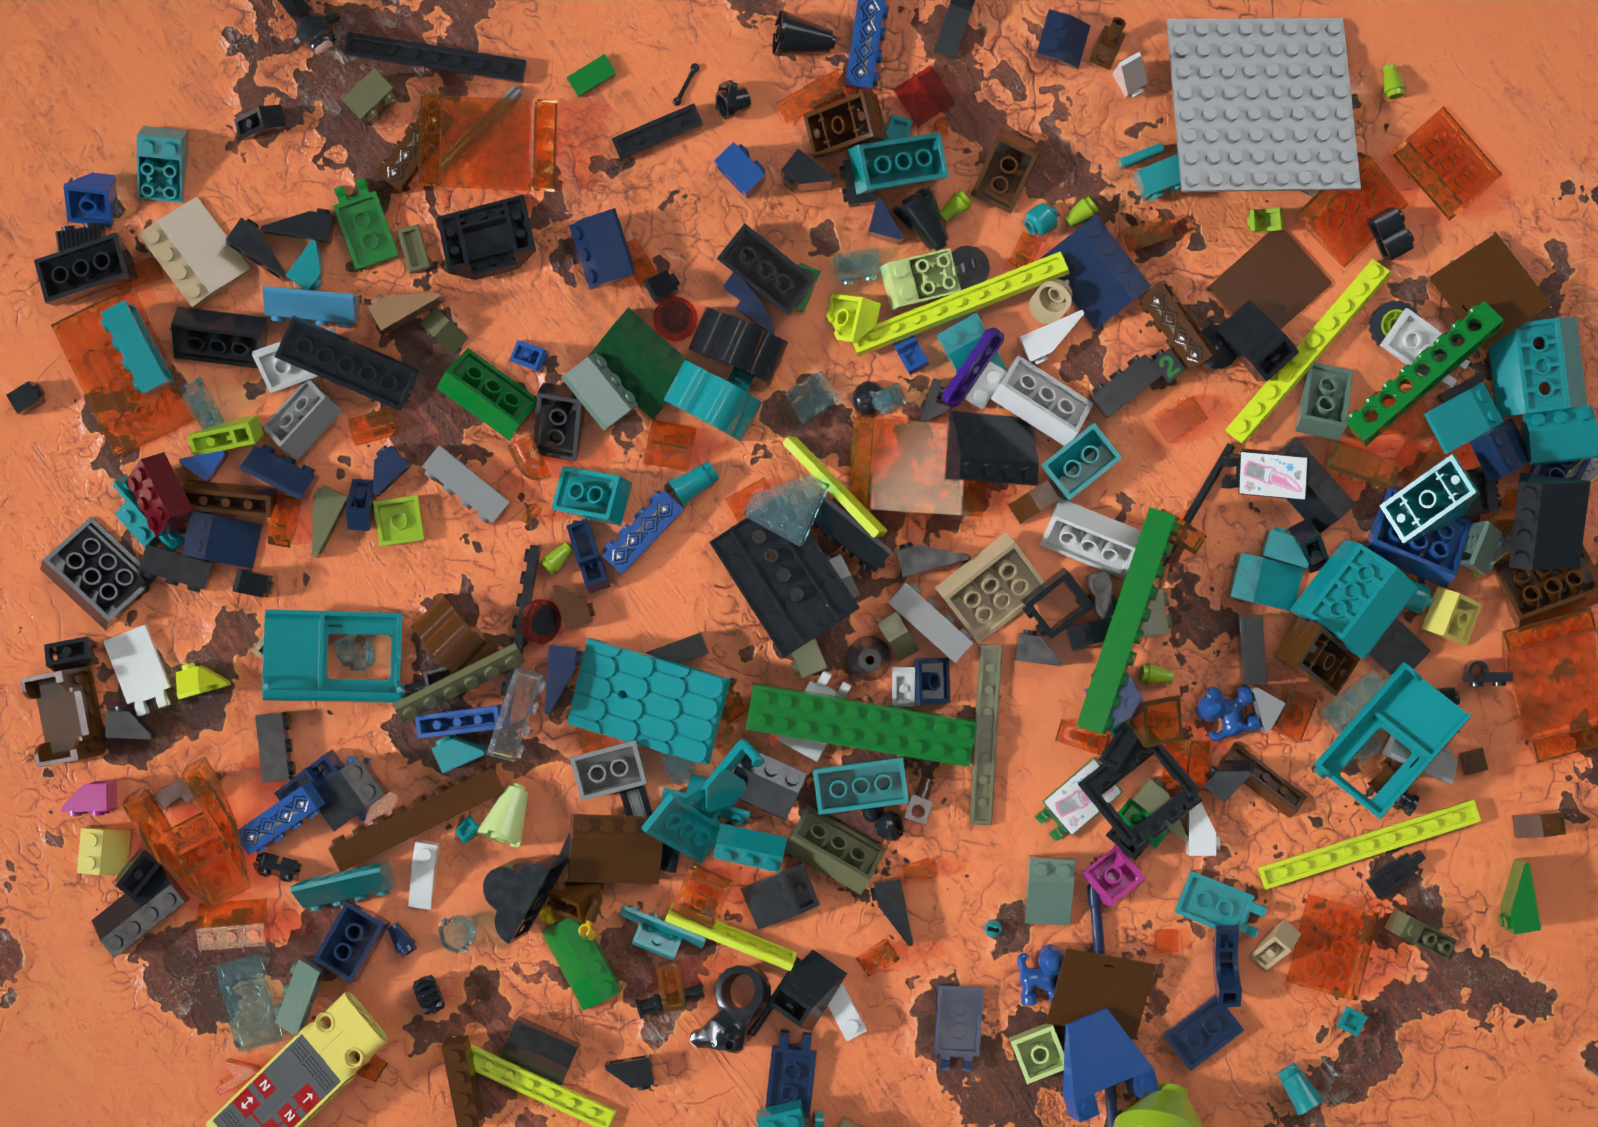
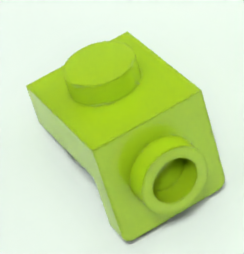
M1283 208L1250 209L1247 224L1251 228V232L1284 231Z

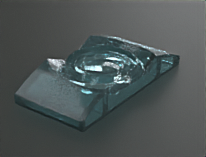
M258 953L217 964L216 970L220 992L226 1005L230 1029L238 1051L242 1052L283 1041L280 1026L275 1023L277 1016L274 1015L275 1006L261 954Z

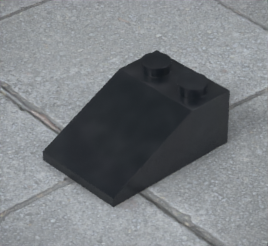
M542 383L537 393L532 454L570 461L577 460L585 407L568 386Z
M363 755L357 757L316 788L325 802L319 808L320 813L334 832L389 792Z

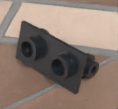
M266 852L257 854L256 862L259 863L253 862V867L257 874L264 877H270V875L277 876L281 881L291 883L292 880L299 881L296 872L300 873L302 864L298 863V860L283 857L281 864H277L278 855Z

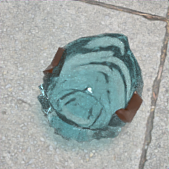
M349 634L334 641V650L342 666L350 667L351 671L358 672L364 671L374 664L376 660L375 649L365 636Z

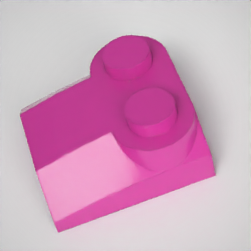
M1114 845L1109 852L1081 872L1100 895L1101 901L1105 905L1110 906V908L1118 905L1137 890L1146 879L1117 845Z

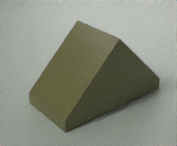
M436 307L420 323L453 354L469 339Z

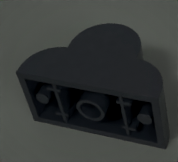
M705 307L688 349L771 384L789 342L748 321Z
M555 854L546 855L534 862L526 858H516L491 870L486 875L483 882V893L489 905L497 910L495 928L502 940L510 944L528 934L549 896L548 891L553 889L567 864V859Z

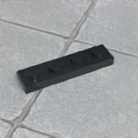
M695 103L611 139L620 160H623L703 125Z

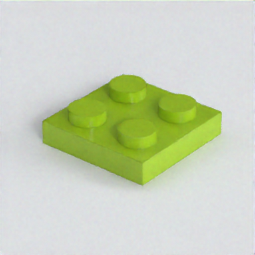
M419 495L373 502L380 547L425 540Z

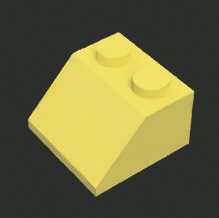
M1437 587L1436 592L1433 594L1434 598L1431 607L1424 617L1422 629L1467 646L1483 604L1460 593Z
M97 826L82 827L77 873L118 875L130 859L132 830Z

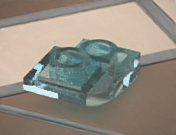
M898 383L871 394L873 406L878 412L880 411L881 415L908 403Z

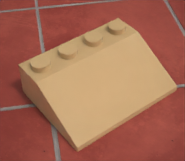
M198 197L158 219L138 234L189 304L196 309L202 307L251 270V267L242 255L226 245L227 235Z
M1005 532L936 586L935 589L976 642L980 644L1019 614L1025 606L1021 600L1043 584L1044 580L1016 542Z

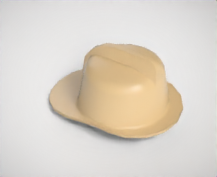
M1055 279L1053 281H1046L1033 294L1029 301V310L1037 321L1044 324L1053 323L1060 320L1072 304V290L1068 285L1069 280Z

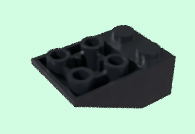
M1251 300L1247 301L1216 329L1256 381L1267 382L1299 353L1287 335Z
M802 861L780 870V873L776 872L740 888L758 930L820 906L819 898Z
M812 949L777 986L767 1004L800 1028L812 1031L848 973Z

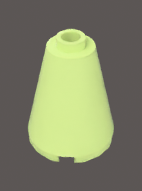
M513 783L512 786L507 785L480 825L477 833H481L482 836L498 843L509 842L511 843L510 847L520 848L528 800V792L525 791L526 787L517 783Z

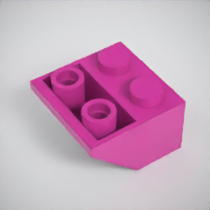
M93 781L83 784L61 807V812H68V816H82V814H88V812H91L92 816L111 813L112 809L117 808V781Z

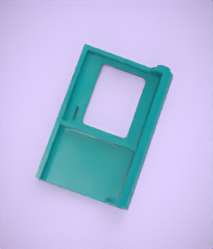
M265 609L262 700L395 703L405 698V685H401L402 613ZM329 635H389L391 637L389 679L328 678Z
M1402 662L1313 763L1316 767L1313 771L1322 779L1328 777L1381 820L1472 716L1426 682L1412 667ZM1379 729H1384L1411 751V756L1376 796L1369 799L1341 777V772Z

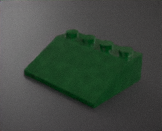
M629 307L588 355L597 353L602 356L611 372L620 378L623 387L634 395L638 407L652 419L668 403L664 401V398L684 360L690 362Z

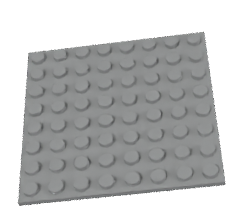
M1343 18L1166 20L1181 192L1361 189Z

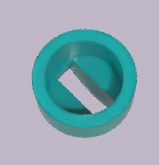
M990 919L984 925V932L988 937L996 938L1002 932V925L998 920ZM989 926L993 928H999V931L995 932L987 929Z

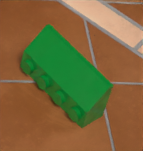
M469 348L445 371L437 386L438 390L509 441L525 424L535 410L537 403L536 396Z
M565 917L542 929L541 932L582 1010H585L621 993L623 988L596 937L593 940H589L586 933L583 939L579 934L578 929L582 924H586V920L581 923Z

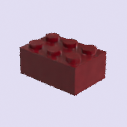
M165 452L139 460L127 481L129 489L137 499L139 509L143 511L147 519L149 529L153 531L155 537L179 531L194 510Z

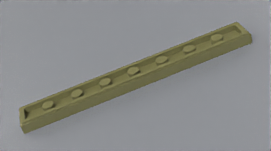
M980 644L975 713L977 728L973 747L969 824L992 826L1003 645Z

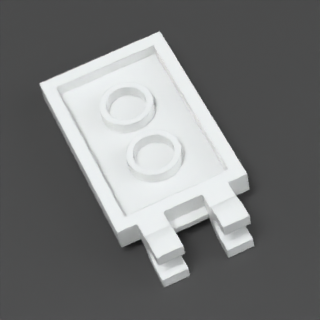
M1405 308L1380 346L1405 365H1412L1417 360V355L1424 349L1428 351L1434 345L1435 339L1443 333L1410 309ZM1452 341V344L1454 346H1459L1454 341ZM1444 354L1435 356L1437 361H1444L1447 358ZM1466 359L1458 367L1466 369L1470 361ZM1420 369L1417 373L1421 376H1427L1430 372L1427 369ZM1450 375L1441 381L1443 385L1450 388L1457 382Z
M334 327L326 329L333 333H336ZM280 342L252 352V356L270 393L317 377L315 374L275 358L274 356Z
M147 625L103 641L127 704L134 702L137 716L150 713L146 700L154 697L159 708L171 705L165 691L171 688V685Z
M823 670L817 683L810 681L805 691L845 698L851 685L843 681L838 692L826 686L832 674ZM781 735L778 738V741L816 762L827 743Z

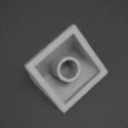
M1248 686L1253 698L1251 703L1253 711L1258 716L1261 725L1260 731L1270 732L1286 703L1258 687Z

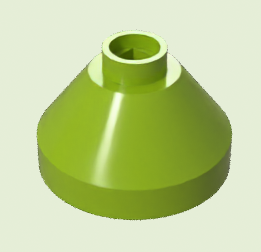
M1163 1083L1159 1085V1090L1150 1093L1118 1115L1113 1127H1204L1194 1106L1188 1100V1091L1176 1084Z

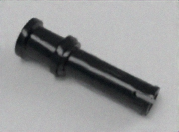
M700 983L661 996L656 993L653 997L644 1000L636 999L635 1002L640 1019H644L646 1015L656 1012L661 1014L665 1008L705 998Z

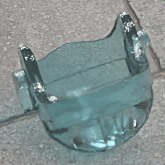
M456 914L449 919L445 917L439 922L440 926L437 930L442 947L455 954L461 952L463 955L470 950L469 946L475 942L477 937V927L473 919L465 915Z

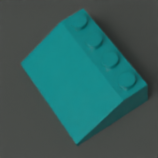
M388 860L348 869L343 872L339 871L304 879L291 886L290 891L303 909L310 908L311 911L323 909L324 904L332 903L333 906L345 904L346 899L354 898L355 901L368 898V894L376 893L377 896L390 894V889H393L395 884L390 861Z

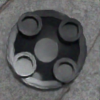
M1220 324L1210 325L1202 330L1217 352L1216 355L1203 363L1206 367L1212 369H1223L1231 365L1237 358V355L1216 330Z

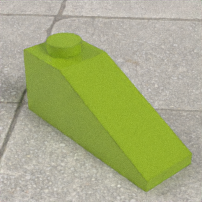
M255 414L187 435L193 456L255 444L264 436L258 415Z

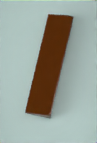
M1234 742L1220 762L1235 760L1255 761L1256 766L1253 773L1244 784L1287 817L1291 818L1295 815L1307 796L1237 742Z

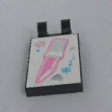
M1244 448L1240 450V455L1226 453L1225 457H1223V467L1236 466V476L1225 474V478L1222 479V488H1239L1238 494L1307 500L1310 454Z

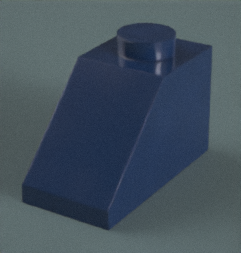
M385 445L376 453L378 457L374 460L373 493L376 496H380L412 466L392 445L389 447Z
M352 479L346 506L347 530L370 531L374 512L373 502L375 494L373 493V480Z

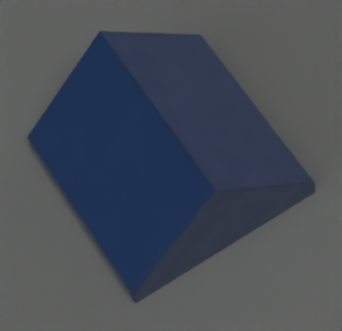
M879 198L875 205L868 236L900 244L903 241V236L883 200Z
M949 658L914 659L916 705L951 703Z

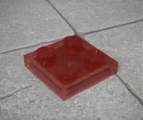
M932 65L893 89L917 128L955 105L954 99Z

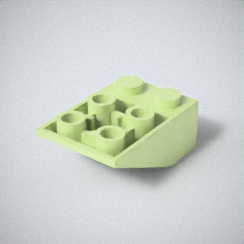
M950 248L888 262L880 267L891 311L942 298L961 291Z

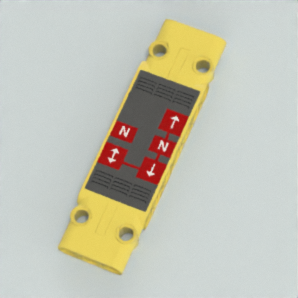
M346 991L324 1013L319 1014L315 1022L305 1026L205 1126L304 1127L357 1075L356 1071L363 1065L368 1064L371 1057L389 1041V1038L357 998ZM327 1017L331 1019V1027L326 1023ZM356 1051L360 1054L359 1062L355 1058Z

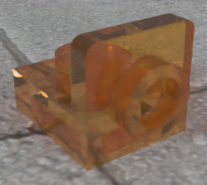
M1023 231L1008 262L1016 268L1034 262L1043 240Z

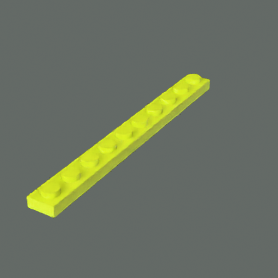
M1060 251L880 322L860 340L853 343L858 357L1040 286L1046 281H1053L1068 275V267Z
M1372 259L1296 347L1299 353L1263 385L1225 431L1244 446L1390 277V271Z
M1471 799L1257 868L1263 887L1266 890L1481 822L1475 800Z

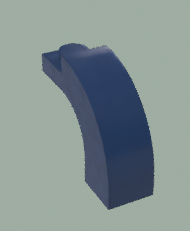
M1215 925V937H1213V974L1218 1008L1241 1007L1242 987L1238 969V925Z

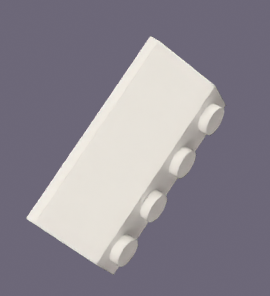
M1017 355L991 397V400L1064 446L1078 434L1094 404L1019 355Z
M1060 498L1051 515L1040 546L1123 579L1129 569L1141 530Z

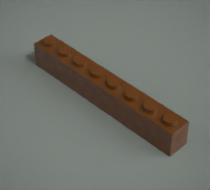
M485 764L473 770L474 774L468 777L465 774L453 780L454 784L448 787L445 784L433 790L434 794L427 797L423 794L413 799V804L407 807L404 804L392 810L393 814L387 817L384 814L372 820L373 824L367 827L364 824L352 830L353 834L346 837L342 834L331 840L332 844L328 849L339 871L343 872L503 793L504 787L493 766L486 767Z

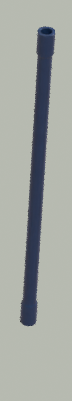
M1090 884L1087 885L1091 912L1094 953L1105 955L1102 901L1100 895ZM1115 1085L1104 1089L1107 1127H1113L1114 1121L1118 1116Z

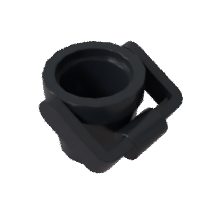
M727 80L719 84L715 95V107L723 119H731L735 115L751 108V99L745 87L738 88V83H735L733 80Z

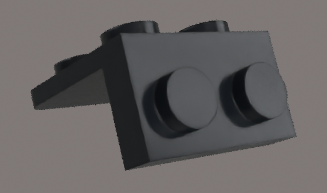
M1482 468L1465 470L1480 495L1470 503L1471 508L1463 516L1499 512L1498 507H1501L1500 494L1496 493L1498 480L1489 483Z

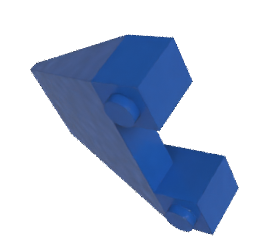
M1101 1009L1066 1024L1063 1098L1068 1116L1081 1123L1100 1115L1094 1093L1125 1081L1127 1091L1139 1098L1159 1090L1154 1068L1108 1009Z

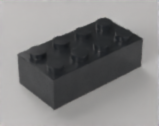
M745 223L716 258L787 316L793 313L817 282L816 279Z

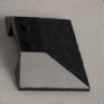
M524 194L437 217L449 274L473 280L519 269L536 252Z

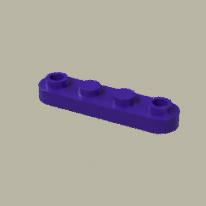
M993 327L984 331L977 345L971 350L966 361L945 388L942 398L947 405L956 407L965 399L1002 345L1004 334L1000 330Z

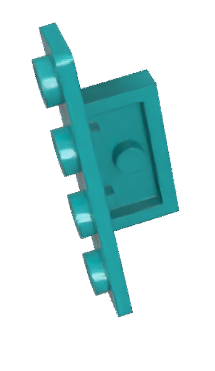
M125 475L112 483V486L126 500L115 515L145 548L146 544H151L156 537L153 531L149 529L147 519L143 511L139 509L134 493L128 487L127 478L129 476ZM178 531L159 536L170 551L177 549L185 542V539Z
M691 774L686 793L663 788L661 801L669 793L685 800L690 794L701 790L708 778ZM727 806L721 808L717 819L723 818L737 825H747L751 812Z
M622 905L619 915L639 923L632 944L674 961L681 941L699 948H703L706 942L705 937L662 921L655 914L649 913L647 915L640 912V909L633 905Z

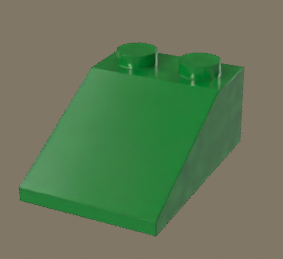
M1520 858L1514 859L1500 906L1501 913L1498 914L1500 926L1514 935L1541 930L1530 863Z

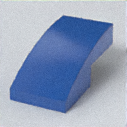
M914 335L893 343L909 375L930 365Z

